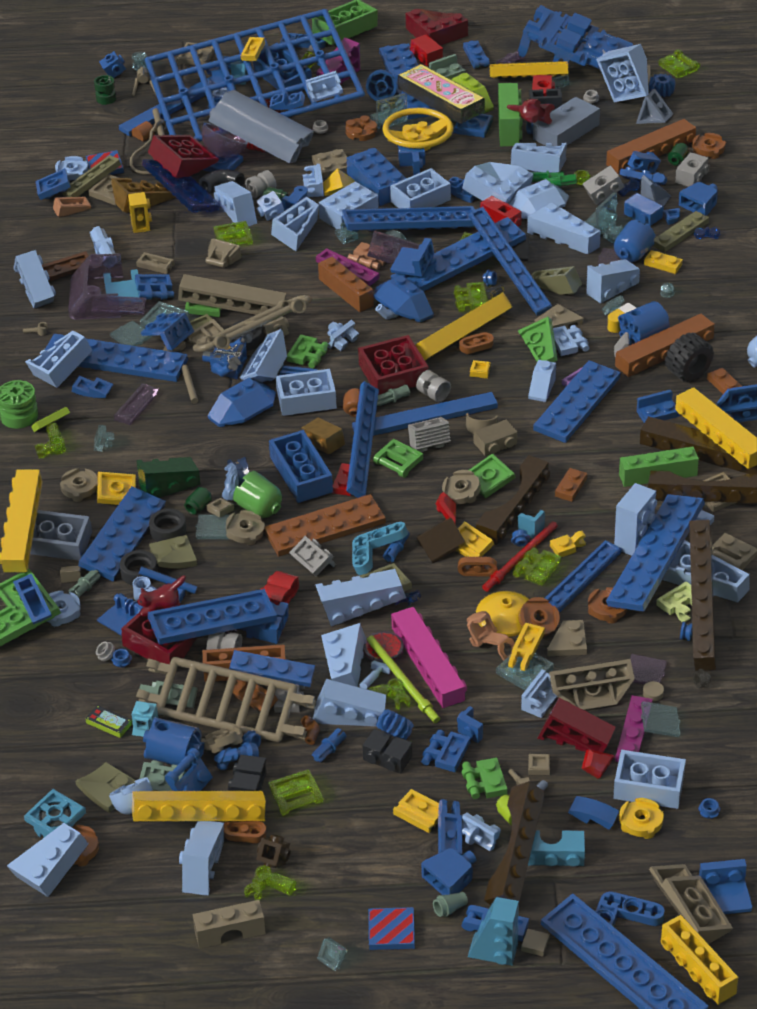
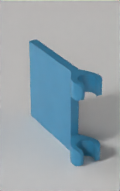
M137 269L131 270L132 280L111 282L110 273L103 274L109 309L143 305V299L139 298V291H137L135 274H138Z

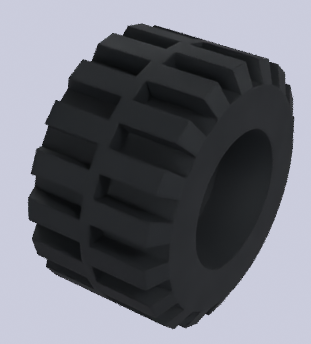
M689 332L686 335L683 334L670 346L665 357V365L669 371L683 382H693L705 374L711 366V362L714 359L713 347L696 333Z

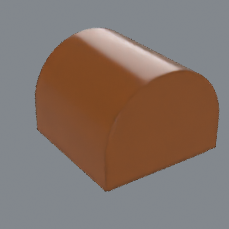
M144 121L132 129V136L144 142L150 137V131L153 126L148 121Z

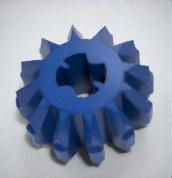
M655 74L653 77H650L649 92L656 89L663 98L670 96L675 90V79L671 75Z
M389 709L384 710L380 714L376 724L385 733L404 740L410 736L414 726L410 720Z

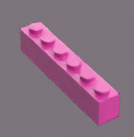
M414 607L391 614L393 631L441 707L446 708L465 701L466 683L459 678L456 667L451 666L448 655L442 652L439 641L433 638L432 631L429 626L426 627L422 615L418 614Z

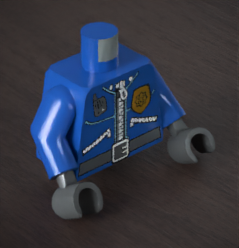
M251 331L241 335L242 337L230 343L226 349L215 348L213 352H203V362H210L211 371L220 377L226 376L238 379L247 359L246 343L252 341L253 333Z

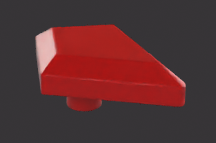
M442 492L435 503L436 509L446 519L451 517L456 525V503L447 494Z
M590 749L586 750L582 769L599 779L613 760L614 755Z

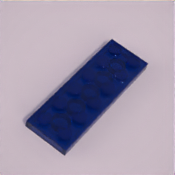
M143 159L142 166L184 204L190 212H212L220 209L221 204L190 176L176 178L172 176L170 171L163 168V165L158 161Z

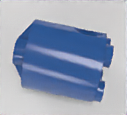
M655 301L618 316L621 328L619 332L620 337L625 332H628L630 345L668 329L670 325L667 311Z
M155 717L150 730H146L143 736V742L146 743L144 758L169 765H178L187 756L186 753L190 748L197 749L200 752L201 758L204 752V742L200 741L202 737L201 730L197 727ZM191 763L186 769H190L193 764Z

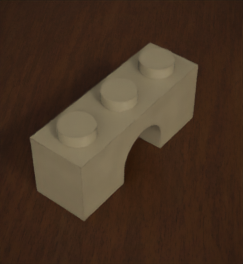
M259 900L193 914L194 930L199 949L221 944V936L230 930L241 931L243 939L266 934L264 915Z

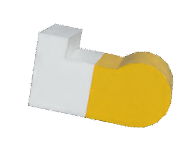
M626 303L608 315V331L612 333L620 332L618 316L634 310L636 307Z

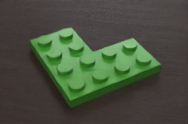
M29 568L27 572H21L0 583V598L7 606L0 611V646L61 614L57 604ZM32 574L52 617L34 625L13 581Z

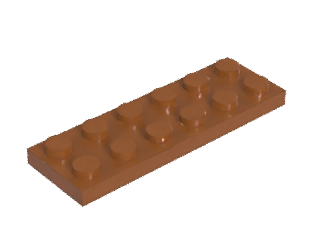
M371 494L265 526L264 533L279 557L289 554L304 536L310 540L314 538L321 544L385 524L386 518Z

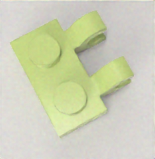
M688 582L682 583L657 599V606L669 615L676 613L681 622L690 620L687 613L691 612V610L686 605L690 603L692 606L691 584Z

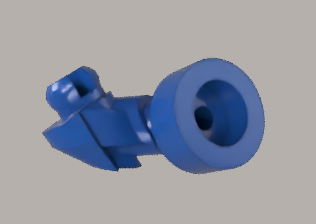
M245 742L238 749H231V747L223 749L215 755L214 760L218 762V769L227 770L228 764L237 761L240 755L258 757L259 750L255 743Z

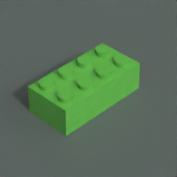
M360 0L351 1L328 11L341 41L344 38L349 39L377 27L378 10ZM324 16L312 18L313 34L330 30ZM333 36L321 38L331 45L336 44Z
M498 83L500 146H514L515 143H519V140H522L523 118L520 112L507 108V105H522L521 89H518V83Z

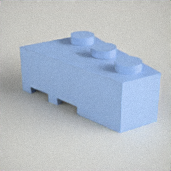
M71 331L54 343L55 346L49 350H42L40 352L41 355L31 361L29 359L26 361L34 376L57 388L93 351L86 338L75 331Z
M326 679L316 702L313 719L317 724L377 726L378 718L385 710L386 695Z

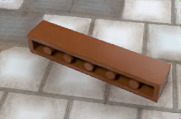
M682 119L607 151L606 165H611L615 172L619 174L621 169L630 167L627 163L633 151L641 153L653 152L659 157L671 152L676 144L684 143L687 145L692 143L696 137V127L687 120Z
M703 314L696 315L617 351L615 366L627 377H630L665 361L670 346L683 334L686 335L689 332H693L705 341L713 339L715 324Z

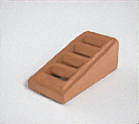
M86 197L55 198L53 210L58 217L91 209V205Z

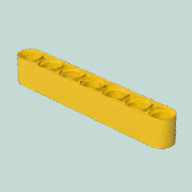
M504 292L423 339L415 344L423 359L426 360L512 308V305Z

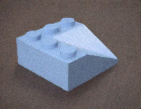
M641 44L611 50L596 59L614 102L649 95L647 58Z
M488 162L476 165L466 173L462 189L482 201L492 195L509 204L519 190L531 185L534 174L521 166Z

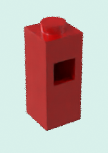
M492 195L480 202V208H485L494 223L508 217L518 227L521 225V211Z

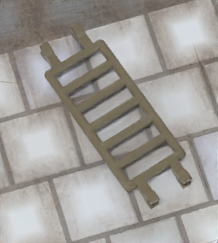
M173 657L170 665L148 659L146 665L149 668L148 671L166 674V678L160 695L138 689L136 697L139 698L140 702L157 704L158 715L218 729L226 728L228 731L233 730L232 726H240L243 734L254 730L256 731L255 733L261 736V739L280 742L283 735L305 740L307 736L306 728L288 725V718L293 704L315 709L316 700H314L315 696L297 694L296 684L178 657ZM177 667L189 668L177 709L165 708ZM198 670L207 672L209 675L195 715L184 711ZM217 675L229 677L216 719L204 717ZM238 679L248 682L236 724L225 722L224 719L236 680ZM256 684L268 686L256 728L244 726ZM277 688L286 690L288 693L276 733L264 731V727Z

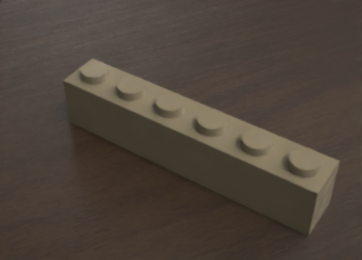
M183 274L178 296L179 301L255 315L277 306L280 300L286 299V293L186 274Z

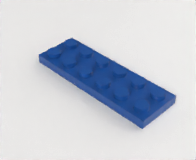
M589 360L533 425L534 431L566 443L620 379L621 372Z
M131 486L79 560L78 566L88 571L97 570L102 577L114 582L121 571V558L125 554L135 551L150 529V517L158 510H162L165 507L166 501Z
M265 589L151 611L148 612V619L157 641L161 645L277 621V614Z

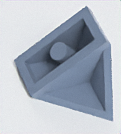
M653 89L644 98L636 124L664 123L673 115L656 89Z
M645 175L642 176L641 195L664 206L671 195Z

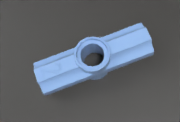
M99 226L94 227L90 232V236L94 243L96 255L100 256L104 265L108 267L114 266L117 262V256L111 238L107 237L104 229Z

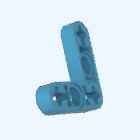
M396 522L354 538L352 542V563L358 575L366 574L372 569V549L401 540L408 535L404 522Z

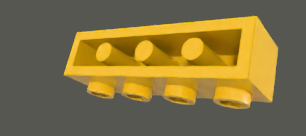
M681 915L662 925L661 944L663 948L672 953L677 963L689 972L694 982H698L709 998L720 1004L736 995L738 976Z

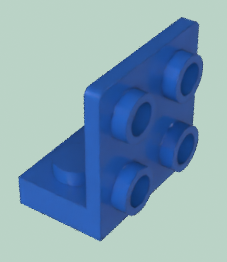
M425 238L418 249L402 247L390 268L391 272L422 277L434 256L432 239Z
M162 313L156 317L154 322L145 326L141 335H160L167 350H173L192 334L194 329L186 313Z
M745 859L700 863L699 876L703 879L724 914L752 911V904L745 882L747 867Z

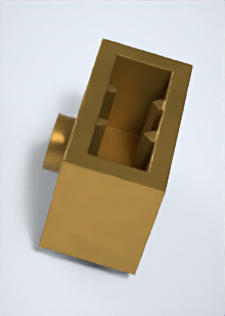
M319 417L301 427L313 446L328 455L345 445L342 428Z

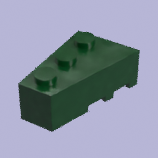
M191 457L169 458L167 461L153 459L152 461L143 462L142 460H136L140 489L155 497L161 498L201 484L199 469Z

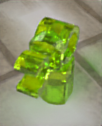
M56 423L48 424L46 431L50 441H47L46 444L39 443L35 445L38 458H44L50 453L51 455L62 454L66 451L65 442Z
M398 678L389 680L387 685L381 684L367 688V690L385 694L386 699L388 696L393 698L397 710L400 709L401 702H405L410 707V697L405 693L403 682Z
M263 865L256 869L252 883L245 887L244 894L245 897H248L250 893L256 892L254 899L260 900L262 897L261 891L270 886L275 890L292 895L296 889L297 882L281 874H273L270 867Z

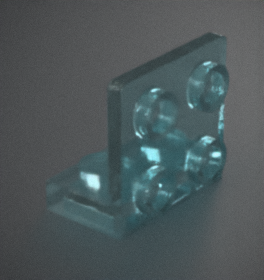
M405 93L376 101L377 113L371 114L370 119L377 123L378 129L383 128L385 120L390 115L407 109V95ZM407 115L394 120L390 126L407 122Z
M613 192L584 221L600 230V234L605 232L617 219V193Z

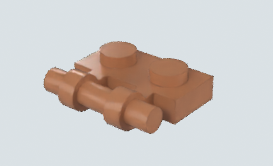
M361 242L353 251V254H349L347 258L365 265L369 269L374 268L378 270L380 265L383 266L391 258V251Z

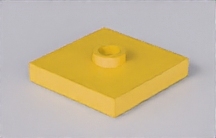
M98 472L97 503L119 505L131 486L136 488V475Z

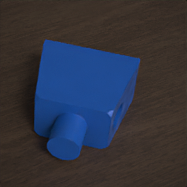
M697 182L679 192V206L707 216L717 203L718 188L713 183L708 186Z
M449 848L421 863L422 878L442 895L460 893L473 878L472 864L476 862V857L471 851H467L461 856L453 848Z

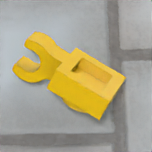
M583 531L576 532L571 538L567 534L550 540V547L559 559L576 553L577 547L585 546L586 542L583 538L586 535Z

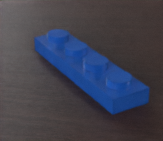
M234 650L229 669L311 687L315 665Z

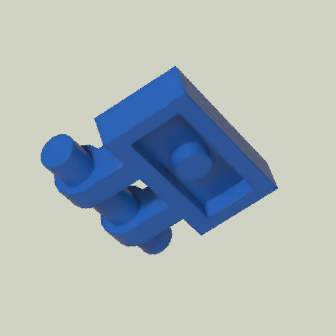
M135 274L139 298H145L146 300H152V298H161V300L174 298V292L171 291L172 283L169 274Z
M437 730L436 734H433L430 739L429 747L425 748L421 762L424 765H429L430 761L435 760V767L456 772L470 744V737L455 732H450L448 737H445L444 731Z

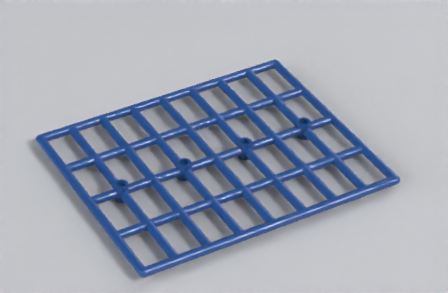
M327 9L145 58L169 135H176L173 125L190 121L195 133L194 138L198 142L230 134V132L218 127L219 130L201 134L196 119L209 116L211 109L216 107L211 92L226 87L228 91H236V84L251 81L257 96L250 98L268 107L265 100L270 99L275 94L285 92L289 96V93L305 89L311 105L288 109V111L280 113L286 117L361 98L365 95ZM324 16L330 30L313 34L307 20ZM302 22L307 36L291 40L285 26ZM279 28L285 42L268 46L263 32ZM254 34L265 38V45L260 55H266L270 69L254 73L250 61H243L248 75L238 78L230 75L226 64L241 60L240 55L244 49L241 38ZM333 36L338 50L324 54L316 40ZM235 40L240 54L224 58L219 44ZM310 42L315 56L299 60L294 46ZM213 46L218 60L201 64L196 50ZM288 48L293 62L279 66L278 63H275L271 52ZM191 52L195 67L179 71L174 56ZM342 56L348 71L337 73L339 79L351 77L357 92L344 96L338 94L333 99L318 103L317 101L312 102L307 91L305 81L307 77L302 66L317 63L318 66H321L323 73L327 74L330 71L326 60ZM168 58L173 73L156 77L152 62ZM220 66L225 81L209 85L204 70ZM296 68L302 83L285 87L280 72ZM198 72L203 87L188 91L181 77ZM271 75L272 78H275L279 90L263 94L257 79ZM176 79L179 94L164 98L159 83ZM205 93L211 108L194 113L190 97ZM181 100L185 105L188 115L171 119L166 104Z

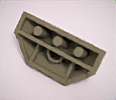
M631 659L549 672L553 694L583 710L617 705L634 681Z

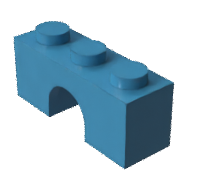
M536 830L528 866H584V831H562V839L558 843L547 844L541 840L540 830Z

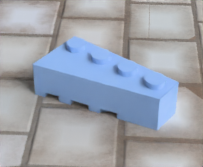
M552 202L528 216L527 233L540 234V238L547 239L548 237L554 239L557 244H568L569 248L585 254H590L600 247V230Z

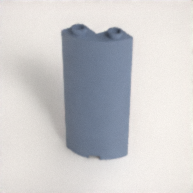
M235 90L225 92L222 99L215 108L211 109L209 114V122L288 163L297 161L301 148L309 146L314 133L313 130Z

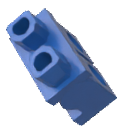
M271 602L277 614V621L239 629L246 631L248 638L254 637L277 644L282 634V629H284L289 617L288 603L280 602L279 605H275Z

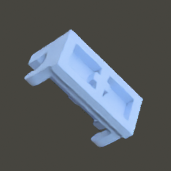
M336 71L305 80L312 102L343 93L340 85L341 81Z
M320 164L306 166L304 171H312L311 174L303 175L304 186L308 188L307 196H324Z
M542 669L522 694L521 710L540 718L544 716L557 699V696L552 691L549 673Z

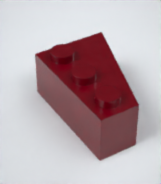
M559 697L537 739L544 740L546 737L556 740V744L562 746L563 743L574 745L576 750L583 752L589 749L604 752L616 727Z

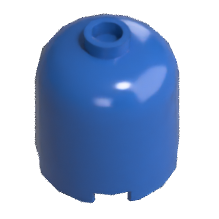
M639 220L628 222L614 242L616 255L630 263L637 262L654 245L655 233L647 223L645 225L640 223Z

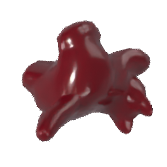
M529 99L524 101L522 105H507V108L520 112L521 117L527 122L535 123L539 120L546 124H551L550 113L554 110L555 106L553 104H540L538 99Z
M183 575L172 584H164L150 592L141 588V594L137 600L138 604L143 606V609L140 611L141 615L148 616V612L181 606L177 588L184 583L186 576Z

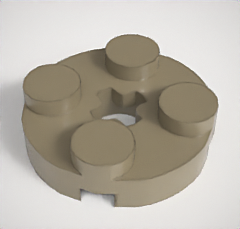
M79 468L72 469L61 478L60 486L62 493L72 498L75 502H80L83 498L97 492V475L92 470L85 469V471H79Z
M459 470L454 472L453 476L447 477L444 480L442 490L456 504L473 503L481 490V483L478 476L474 475V472Z
M243 510L240 514L236 515L234 512L226 520V536L228 539L239 543L254 545L263 536L265 524L261 521V517L252 511Z
M232 726L233 730L231 731L223 728L206 735V740H200L204 742V750H211L212 753L222 751L225 745L230 743L231 745H236L243 742L241 727Z

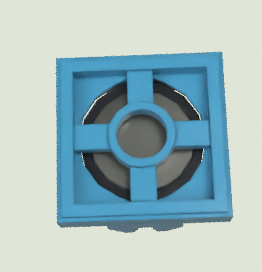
M52 789L24 815V820L34 826V830L39 837L42 835L46 837L63 823L73 828L74 824L86 813V809Z

